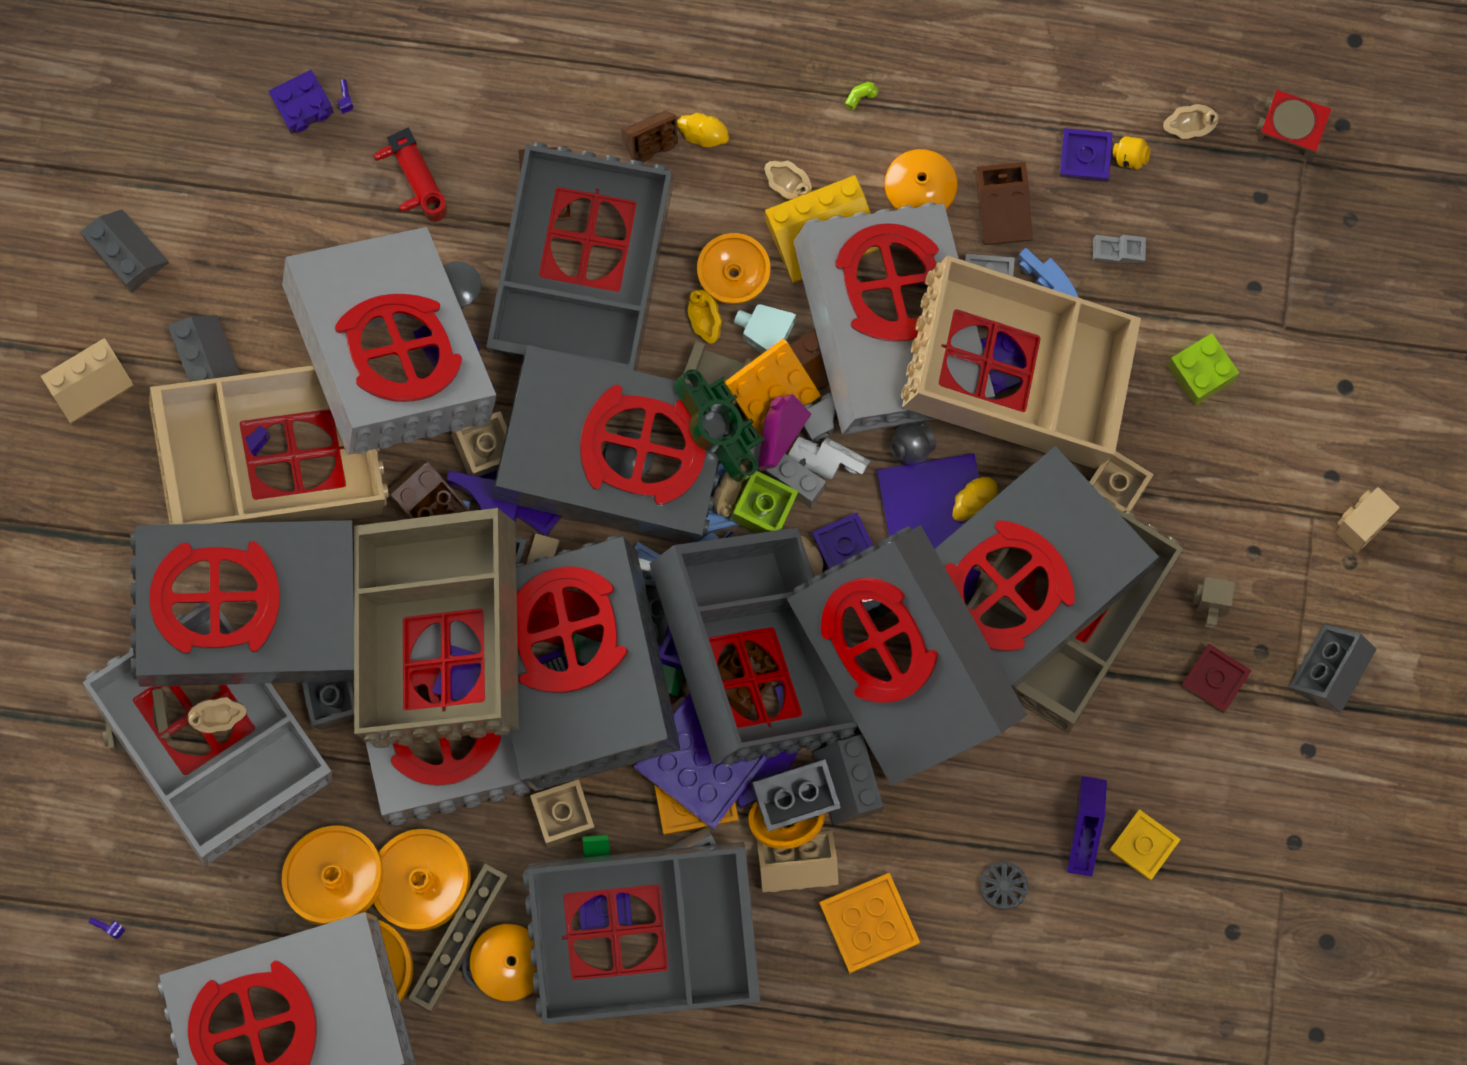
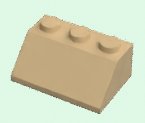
M105 338L41 376L70 424L134 387V384Z
M832 830L820 831L809 842L789 849L771 848L757 840L762 892L802 890L811 887L839 885L837 856Z

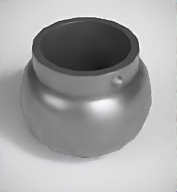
M924 422L900 425L894 431L892 442L890 443L893 456L906 464H917L924 461L929 453L936 448L935 437L929 426Z

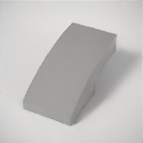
M1102 235L1093 237V261L1111 263L1145 262V237L1122 235L1120 238Z

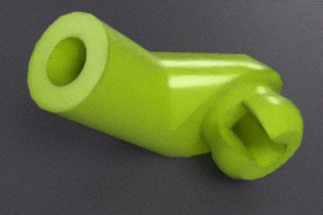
M865 82L855 86L844 103L845 107L855 110L862 97H876L878 88L872 82Z

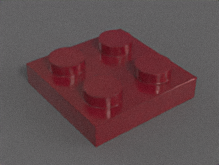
M1208 644L1181 687L1224 714L1252 670L1211 644Z

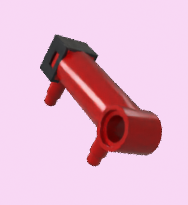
M409 127L388 136L389 146L379 150L373 156L378 161L394 155L416 196L399 206L401 212L421 206L424 216L428 220L435 222L442 220L447 214L445 198L441 194L418 149L416 140ZM431 203L440 204L437 209L432 210L428 208Z

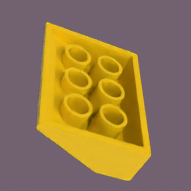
M855 175L765 210L766 224L793 284L803 280L793 241L807 221L812 219L825 221L839 215L843 216V218L852 217L860 212H865L866 215L871 214ZM871 247L862 256L880 249L878 247Z

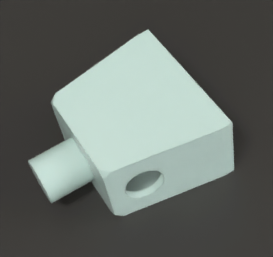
M758 304L752 315L739 310L734 323L745 328L743 341L763 354L780 340H787L796 322V314Z

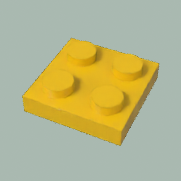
M1139 809L1109 852L1151 881L1181 839Z

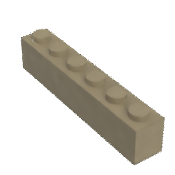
M486 863L484 864L408 999L411 1003L431 1014L435 1013L466 955L508 884L509 878L506 874Z

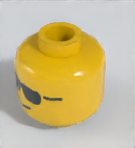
M1125 136L1119 143H1115L1113 157L1116 158L1117 164L1120 167L1139 170L1143 165H1147L1149 161L1150 146L1142 138Z

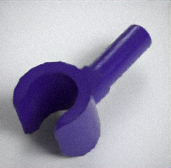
M345 79L341 80L344 98L337 101L342 114L354 108L348 93L347 80Z
M92 917L89 919L90 924L106 931L114 939L120 938L125 932V929L116 921L108 926L106 923Z

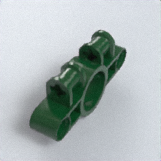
M695 369L687 370L675 381L674 388L692 416L689 430L693 441L700 448L709 452H715L734 481L743 482L747 480L758 468V463L750 450L765 440L764 437H760L753 426L754 421L752 419L744 423L742 422L739 411L731 404L738 396L736 394L733 395L729 389L725 376L708 385L699 371ZM685 379L692 383L693 388L687 386ZM711 411L721 414L726 424L730 427V435L721 441L711 438L708 431L703 428V415L705 416ZM739 464H743L746 467L747 473L740 469Z
M573 633L572 638L577 662L579 665L584 666L595 657L601 642ZM564 647V648H563V651H562V654H561V657L567 660V656H566V652H565V647ZM662 664L668 694L670 697L677 698L685 678L684 672Z

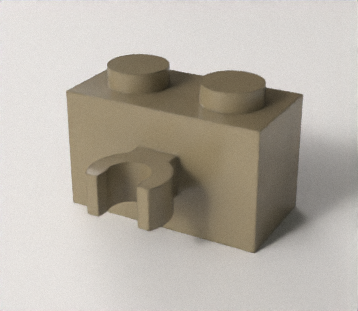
M1205 577L1202 584L1198 583L1197 589L1194 591L1192 604L1196 605V613L1207 614L1205 627L1215 629L1218 617H1226L1232 606L1235 582Z

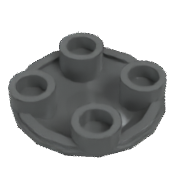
M455 261L444 265L443 267L459 306L463 309L475 301L482 289L480 275L473 266L466 262Z
M635 432L619 434L620 436L633 439L641 437V434ZM608 443L605 451L607 464L620 476L626 479L631 478L637 455L636 450ZM654 453L646 454L641 476L652 469Z

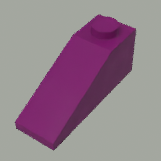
M793 393L776 397L771 402V408L765 415L762 435L765 440L761 442L758 469L760 471L771 469L778 465L811 416V413Z

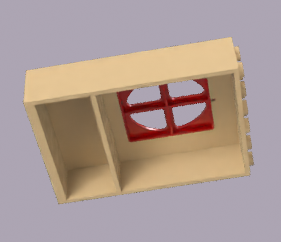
M947 256L944 260L938 262L936 267L928 272L925 281L928 288L927 293H924L921 300L922 316H919L916 323L918 335L911 346V353H914L913 358L906 369V376H909L908 381L901 392V399H904L902 408L1047 453L1056 446L1069 461L1095 469L1113 457L1116 451L1141 318L951 256ZM971 326H984L988 330L983 355H977L953 347L951 345L952 337L958 331ZM998 332L1005 333L1019 346L1025 358V368L1021 369L996 361L993 358ZM948 356L977 364L980 367L975 393H969L955 381L948 369ZM992 369L1021 379L1022 385L1011 396L1002 399H988L985 396L989 371Z
M313 365L150 387L149 405L169 524L342 521L382 514L383 506H386V498H388V488L386 483L382 484L384 467L382 460H378L377 453L380 451V448L369 450L364 454H347ZM295 421H303L320 427L331 437L332 445L323 448L299 450L296 446L293 423ZM275 424H282L285 430L287 452L258 457L253 456L245 438L252 434L259 426L266 430ZM333 456L336 460V465L331 475L317 487L306 489L303 485L300 461ZM289 463L295 489L292 492H285L266 485L256 475L255 468L262 465Z

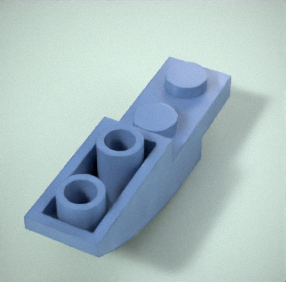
M1027 248L1019 254V268L1026 275L1031 274L1037 280V285L1079 298L1068 277L1051 258L1043 264Z

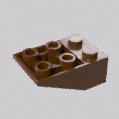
M665 110L621 130L622 139L632 160L648 161L654 154L660 151L668 152L678 144L677 117L675 114Z
M1026 162L977 167L975 179L984 245L1032 241Z
M420 460L388 489L389 499L408 519L471 511L431 464L425 460Z
M750 641L744 642L753 672L756 675L778 671L776 663L762 647ZM736 648L731 651L718 667L722 681L742 678L744 676ZM773 682L758 685L761 697L764 696ZM740 687L725 690L731 707L741 716L747 718L755 708L748 688Z

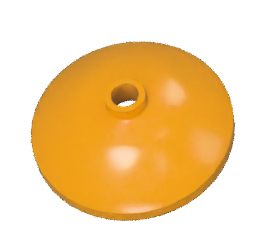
M925 149L911 150L898 156L889 166L885 176L886 196L896 210L904 206H912V208L921 207L929 202H934L935 205L944 204L947 210L956 196L957 176L950 162L942 155ZM925 176L926 180L919 181L918 177Z
M740 233L723 234L712 239L701 251L697 262V275L704 291L715 300L726 304H742L753 300L765 289L770 278L771 267L766 250L754 238ZM732 271H736L738 276L731 277L729 274Z
M755 801L749 812L748 819L750 830L760 843L771 848L789 849L801 846L812 840L820 832L824 824L825 813L767 831Z
M515 924L497 925L486 930L474 943L469 959L470 972L477 987L487 996L499 1001L508 1002L522 999L534 991L533 976L534 972H537V966H532L531 947H535L534 940H529L528 929ZM508 957L515 959L513 966L507 964Z

